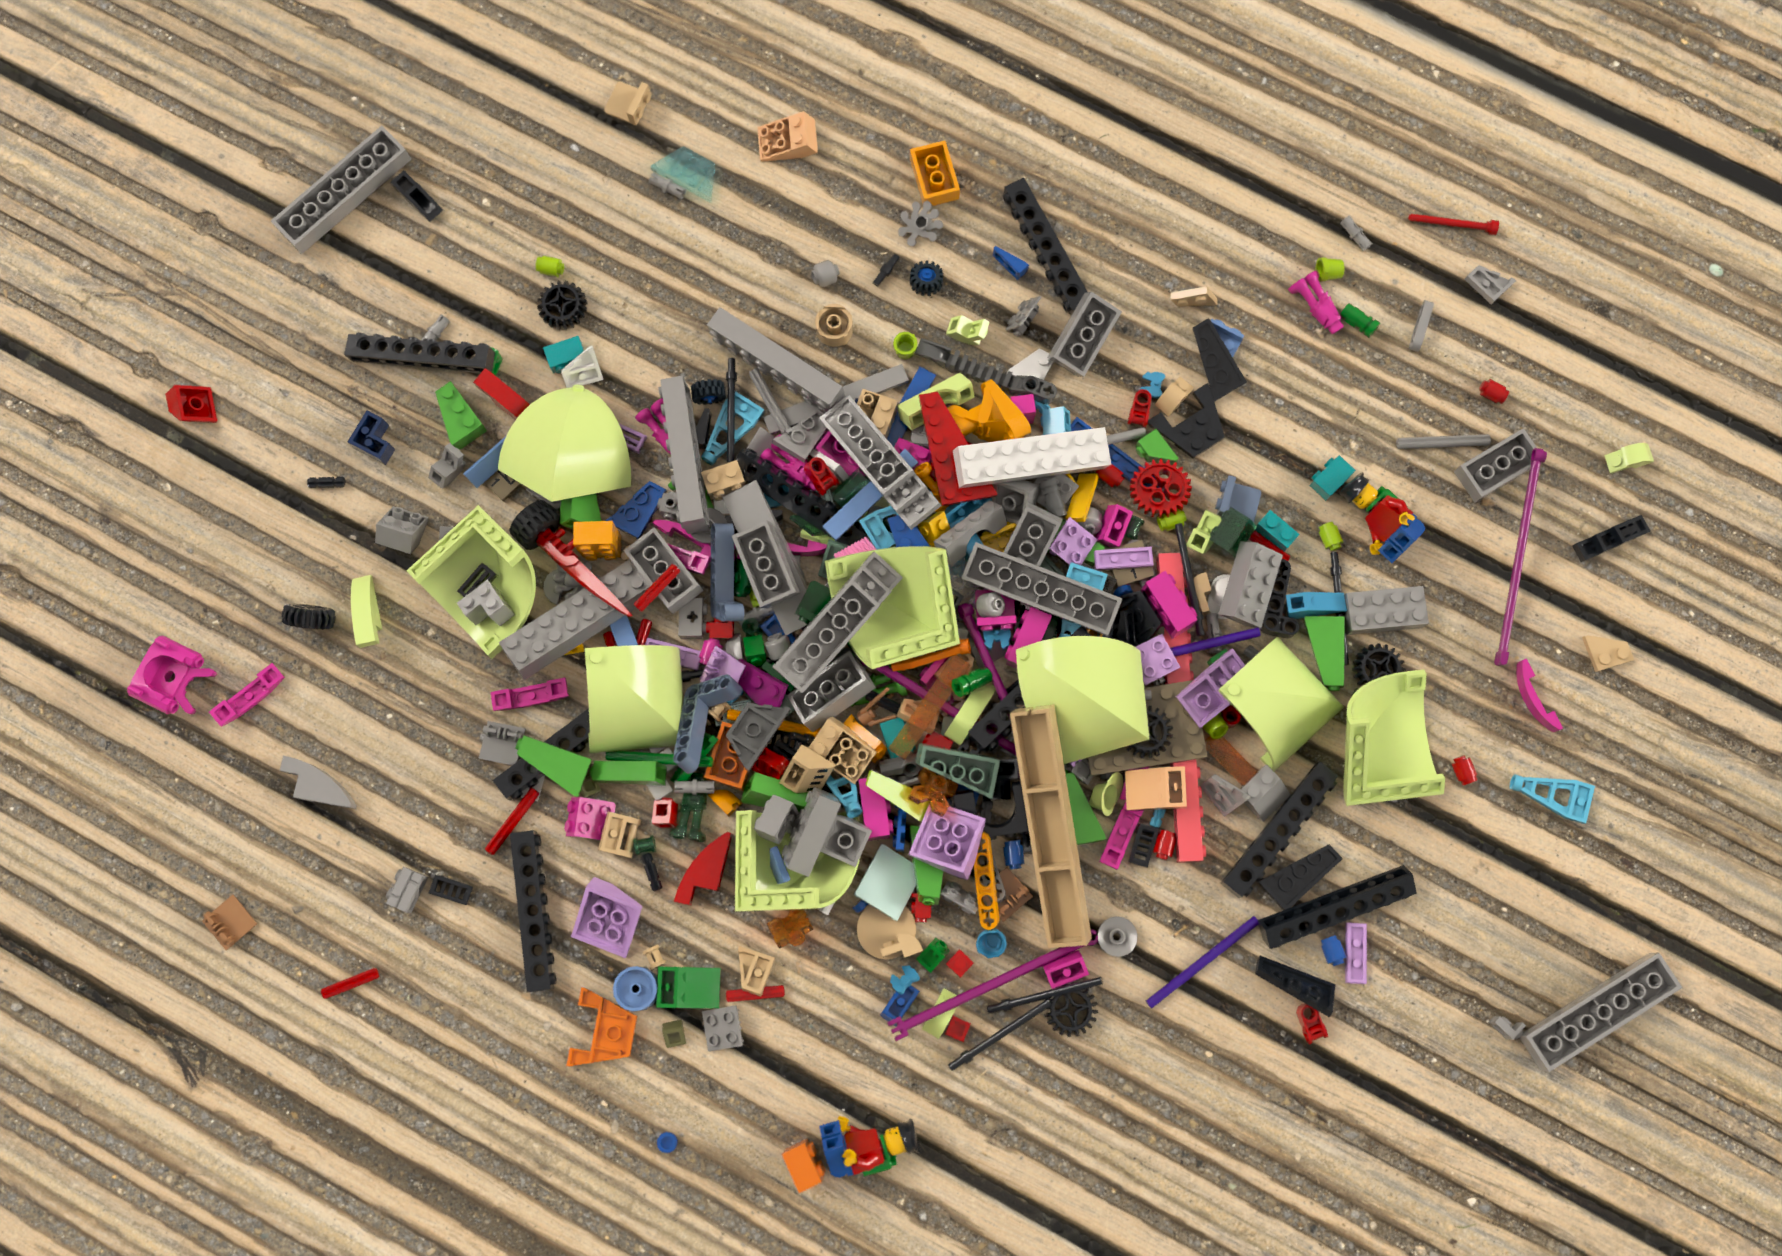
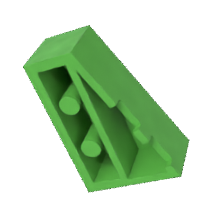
M451 381L435 391L450 443L455 448L461 450L487 432Z

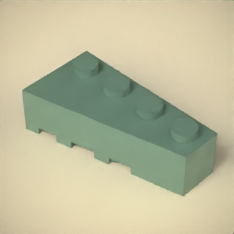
M919 743L915 761L917 764L986 797L993 798L1000 763L999 759Z

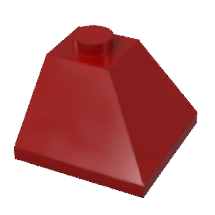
M174 385L165 394L168 411L179 421L217 422L211 387Z

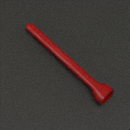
M1410 214L1408 216L1409 221L1484 230L1488 235L1496 236L1499 229V221L1497 220L1483 223L1419 214Z

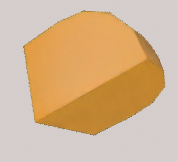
M719 789L715 790L714 794H708L728 816L743 804L736 795L728 790Z

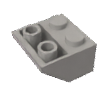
M393 506L376 524L375 543L411 554L421 541L428 517Z

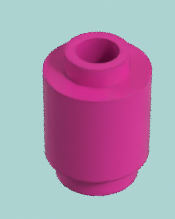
M714 638L704 640L699 655L700 664H707L715 646L722 649L723 646L720 645L719 640Z

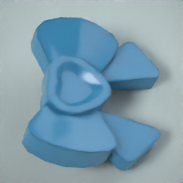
M1161 372L1145 373L1142 378L1151 381L1150 386L1141 387L1140 390L1149 391L1154 399L1160 398L1162 395L1161 384L1165 379V374Z
M1010 629L984 631L983 633L984 645L989 650H992L994 641L1001 642L1002 650H1005L1010 645Z
M909 965L902 966L905 975L901 976L900 979L895 975L891 976L890 983L898 994H903L906 988L910 987L913 982L920 980L919 974Z

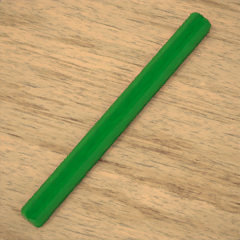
M612 751L606 752L605 759L608 761H657L661 764L677 765L673 761L674 754ZM700 756L698 767L713 766V757Z

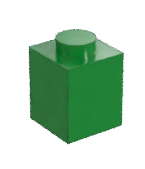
M762 635L743 638L747 662L755 667L763 665L767 660Z

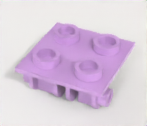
M1069 517L1049 547V553L1053 556L1058 555L1069 565L1071 562L1081 565L1098 539Z
M1163 634L1136 646L1141 653L1143 682L1145 685L1180 668Z
M715 646L700 677V681L704 682L728 674L738 683L746 666L718 646Z

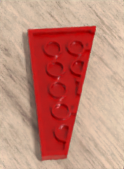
M938 391L920 394L918 398L941 506L997 497L998 494L992 484L959 488L953 450L958 446L969 444Z

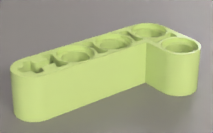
M992 682L973 690L944 735L958 745L962 744L968 735V731L974 726L996 691Z

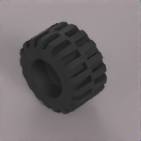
M538 500L525 507L515 517L509 532L526 550H532L539 547L537 545V535L541 531L545 532L549 528L552 533L556 532L560 524V516L544 500Z

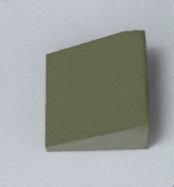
M591 775L585 777L578 797L589 798L601 792L598 783L592 781Z
M682 1020L662 1024V1032L667 1048L686 1044Z

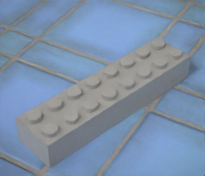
M380 126L275 216L271 222L303 254L412 159L406 149L383 126Z
M719 307L708 322L709 334L713 337L712 340L720 346L722 344L728 347L727 350L735 356L739 354L743 357L742 360L749 365L754 364L764 375L768 373L779 385L785 384L790 392L795 395L797 393L803 396V400L810 405L816 404L823 413H826L845 398L841 385L721 307Z
M683 375L661 379V387H658L660 398H663L664 403L661 404V411L666 418V422H663L665 433H668L669 438L666 440L667 450L671 453L668 461L670 469H673L674 475H671V482L673 487L676 488V493L673 496L676 505L678 504L679 511H676L677 521L688 534L709 531L711 529L704 481L701 474L702 468L691 392Z
M975 542L961 578L966 582L1105 636L1109 635L1122 601L1120 597Z
M630 559L599 578L629 612L636 609L634 603L650 587L649 583ZM584 588L503 639L499 644L523 680H526L625 615Z
M1659 952L1649 953L1523 1032L1519 1038L1540 1071L1550 1072L1683 987Z

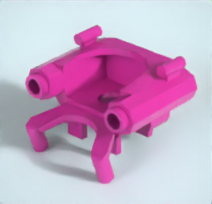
M162 635L155 638L154 643L149 647L131 679L127 693L129 696L166 714H174L180 704L186 713L193 715L196 713V709L192 707L185 697L187 684L196 677H215L217 672L210 668H200L204 663V658L200 653ZM174 672L175 679L172 682L168 683L169 679L171 678Z

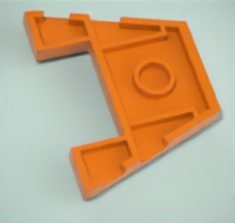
M581 987L578 1005L598 1009L591 1051L570 1048L566 1066L570 1067L630 1057L638 1016L593 991Z

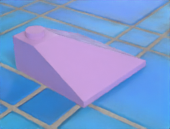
M930 801L910 849L909 856L948 874L968 880L975 863L986 819Z
M594 877L586 886L571 937L626 958L643 906L615 885Z

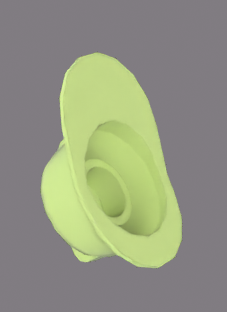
M1120 772L1113 773L1107 783L1097 784L1093 789L1089 804L1091 807L1102 810L1105 816H1109L1112 813L1121 795L1123 776Z

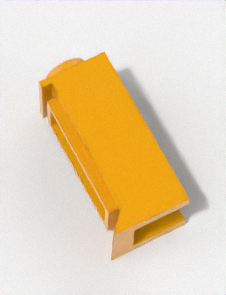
M851 714L843 724L877 752L871 760L873 763H876L877 760L884 756L887 750L886 746L861 726Z

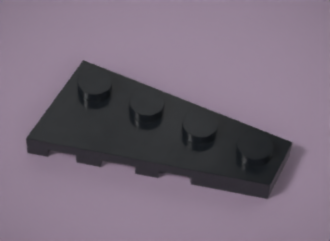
M1208 318L1194 326L1192 329L1215 402L1244 385L1247 381L1211 320Z
M1328 844L1260 880L1258 884L1282 910L1291 908L1343 858Z
M1259 956L1255 975L1330 1018L1333 1013L1336 984Z

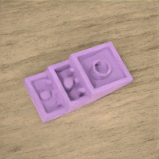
M1233 649L1228 650L1176 696L1199 728L1230 705L1218 690L1245 666Z

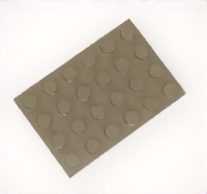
M1193 680L1144 688V690H1151L1152 700H1145L1146 710L1149 705L1152 706V712L1159 708L1158 715L1166 713L1163 720L1170 719L1171 721L1166 726L1173 727L1172 731L1167 732L1172 734L1173 738L1167 739L1171 744L1169 746L1164 745L1166 748L1165 752L1159 750L1160 755L1158 757L1152 752L1153 756L1151 759L1145 753V757L1142 759L1140 758L1141 752L1133 756L1135 750L1132 748L1128 752L1126 750L1128 746L1094 755L1088 757L1090 775L1096 776L1207 758L1202 727L1199 728L1176 698ZM1147 717L1148 724L1154 721V719ZM1158 724L1155 727L1154 732L1157 736V739L1160 741L1162 731ZM1147 740L1138 744L1142 747L1155 746Z

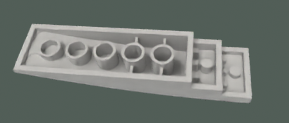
M849 394L819 418L910 530L941 507V504L915 474L913 469Z
M757 480L722 498L738 533L766 520L774 526L801 593L772 606L785 635H788L808 625L798 620L799 616L795 614L807 590L806 581Z
M875 551L872 552L774 664L773 668L799 692L803 693L880 607V604L903 577Z

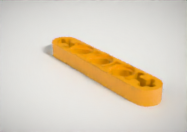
M982 832L981 838L985 839L982 849H987V852L977 853L974 873L980 924L984 929L991 930L999 924V910L991 839L986 832ZM984 855L988 858L986 866L979 864V856ZM982 875L990 878L988 886L981 884L980 878ZM984 895L991 896L993 901L990 906H986L983 903ZM993 908L994 911L990 912V918L994 919V922L989 925V922L985 921L988 917V911L984 912V910Z

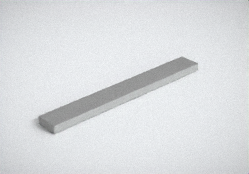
M900 364L845 385L843 390L845 397L849 394L855 401L856 398L859 399L862 389L880 394L909 383V379L903 365ZM804 401L781 411L792 428L800 423V420L818 409L819 406L814 403L810 405ZM771 414L763 417L771 435L781 432Z

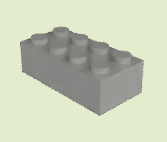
M1093 292L1084 293L1047 358L1077 377H1084L1122 311Z
M1523 428L1460 465L1454 473L1474 503L1530 471L1531 454L1533 449L1537 447Z
M1028 502L1003 553L1040 567L1062 523V518Z
M766 520L732 535L760 608L767 609L801 594L771 522Z
M655 527L624 550L650 586L671 564L676 565L680 569V573L658 595L672 614L703 592V589Z
M1240 541L1219 615L1244 626L1261 628L1283 555L1259 543Z
M1423 586L1352 592L1344 595L1347 612H1344L1346 635L1419 629L1429 624Z
M849 650L827 666L803 693L795 689L787 696L802 723L812 732H815L825 724L828 718L837 716L876 687L860 660Z
M816 787L808 792L805 799L807 804L804 809L800 810L797 818L799 822L796 827L792 828L789 836L791 840L788 845L784 846L781 854L787 869L807 877L811 874L841 806L840 801L834 794Z

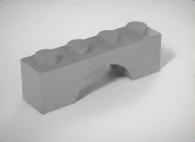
M989 500L934 541L935 547L946 549L949 565L952 566L966 555L968 542L976 532L985 530L995 534L1007 525L1003 507Z

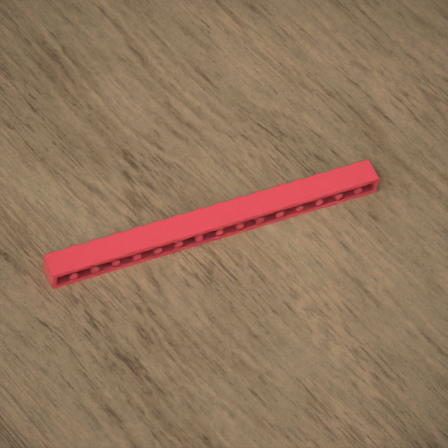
M1159 553L1156 557L1157 575L1164 571L1167 574H1171L1176 581L1175 586L1177 589L1185 594L1184 588H1187L1185 577H1183L1184 569L1181 554ZM1164 628L1163 636L1170 648L1191 643V634L1187 633V630L1172 639ZM1192 653L1176 656L1175 658L1180 668L1164 676L1166 680L1165 685L1194 680L1193 671H1190ZM1196 759L1170 763V767H1185L1187 808L1173 809L1175 838L1177 839V863L1201 862L1203 857H1206V847L1202 845L1205 829L1203 825L1201 826L1200 819L1203 818V807L1199 805V798H1202L1201 786H1198V779L1201 776L1200 767H1197Z

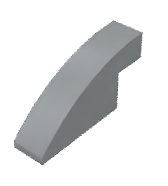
M283 756L280 771L298 775L294 798L356 809L357 805L346 789L328 773L301 760Z

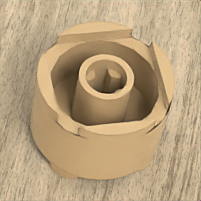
M828 304L817 313L815 325L820 342L831 347L846 345L853 334V320L850 312L840 304Z

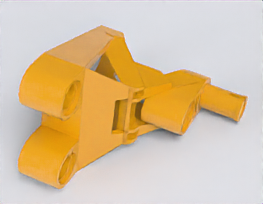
M992 379L981 383L982 404L969 411L957 405L947 407L964 437L972 433L981 440L994 442L1024 438L1023 436L1031 433V427L1026 417Z

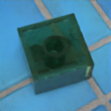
M1230 507L1221 516L1222 521L1218 527L1215 526L1212 529L1210 540L1218 548L1236 558L1240 541L1247 542L1257 526L1250 518Z

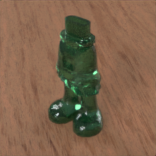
M693 772L691 779L688 781L693 779L706 781L704 778L705 774ZM692 793L683 794L679 805L680 809L677 811L681 813L677 827L671 829L670 837L686 839L690 812H694L688 839L695 842H706V835L701 831V819L703 810H706L707 793H697L696 795H692Z

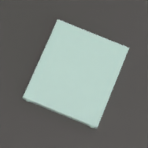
M881 844L853 895L893 920L898 921L916 887L913 863L888 848L885 844Z

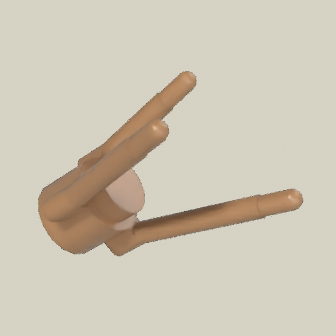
M888 687L857 713V717L863 726L869 725L871 728L876 724L897 718V715H892L875 720L877 714L874 710L880 707L875 703L889 691ZM891 693L887 698L891 699L894 694Z

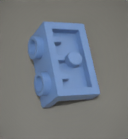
M1211 319L1212 324L1233 357L1244 335L1238 329H1231L1220 320Z

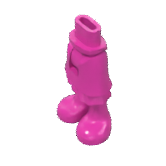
M1315 270L1305 278L1294 283L1288 288V291L1291 294L1300 293L1308 303L1312 316L1322 326H1325V329L1328 328L1333 335L1341 330L1344 325L1340 321L1342 318L1331 296H1328V291L1324 292L1320 285L1318 270ZM1308 285L1311 286V288L1317 295L1319 299L1318 301L1313 296L1312 292L1308 288Z
M663 398L652 404L651 411L645 408L635 416V419L639 423L648 425L654 432L652 436L656 438L655 440L671 455L666 446V440L669 439L668 433H665V430L660 428L652 415L653 413L662 425L663 422H666V418L661 411V404H664Z
M771 444L772 450L767 448L762 452L760 458L771 461L774 466L786 471L792 479L803 482L807 489L810 488L817 491L804 472L807 460L802 462L774 444ZM773 451L786 458L790 463H785Z

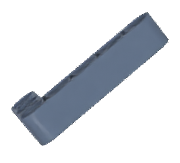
M713 523L711 526V616L723 622L743 621L745 614L744 606L742 603L734 601V541L732 538L734 526L732 523Z
M728 674L694 684L685 692L673 761L688 774L693 773L699 766L709 707L734 700L742 692V687Z

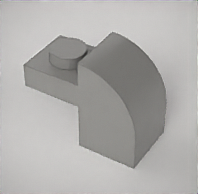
M449 443L444 447L442 459L431 466L428 478L441 489L445 488L464 469L466 464L463 461L464 454Z

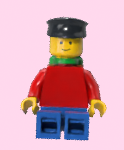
M1362 472L1342 489L1340 496H1344L1348 503L1352 501L1360 509L1366 508L1367 512L1370 509L1372 510L1365 517L1373 542L1370 545V553L1372 555H1379L1381 553L1387 560L1393 563L1425 531V526L1420 520L1416 519L1417 516L1408 509L1404 500L1399 499L1383 486L1376 490L1368 483L1369 479L1364 477Z
M839 1116L837 1121L819 1126L823 1150L830 1173L838 1178L846 1174L850 1176L861 1172L866 1177L887 1171L897 1164L896 1157L898 1154L905 1152L911 1154L914 1151L920 1153L921 1151L915 1125L911 1118L907 1122L898 1121V1126L887 1129L885 1135L880 1134V1139L876 1129L862 1130L852 1125L848 1126L849 1120L844 1116Z

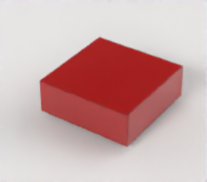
M952 1015L945 1034L964 1042L971 1023Z

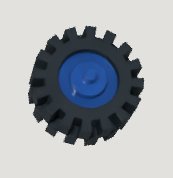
M925 260L924 264L920 261L919 265L916 263L914 268H911L910 286H912L913 291L916 290V294L921 292V296H925V293L931 296V293L935 295L937 291L941 290L943 270L940 268V265L937 264L935 266L933 261L931 264L928 263L929 260Z
M701 380V382L697 381L691 386L692 401L695 404L710 405L726 399L725 385L721 380Z

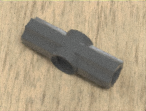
M912 751L904 752L898 758L879 761L881 774L885 777L902 774L913 777L919 771L927 770V768L915 762L917 754Z

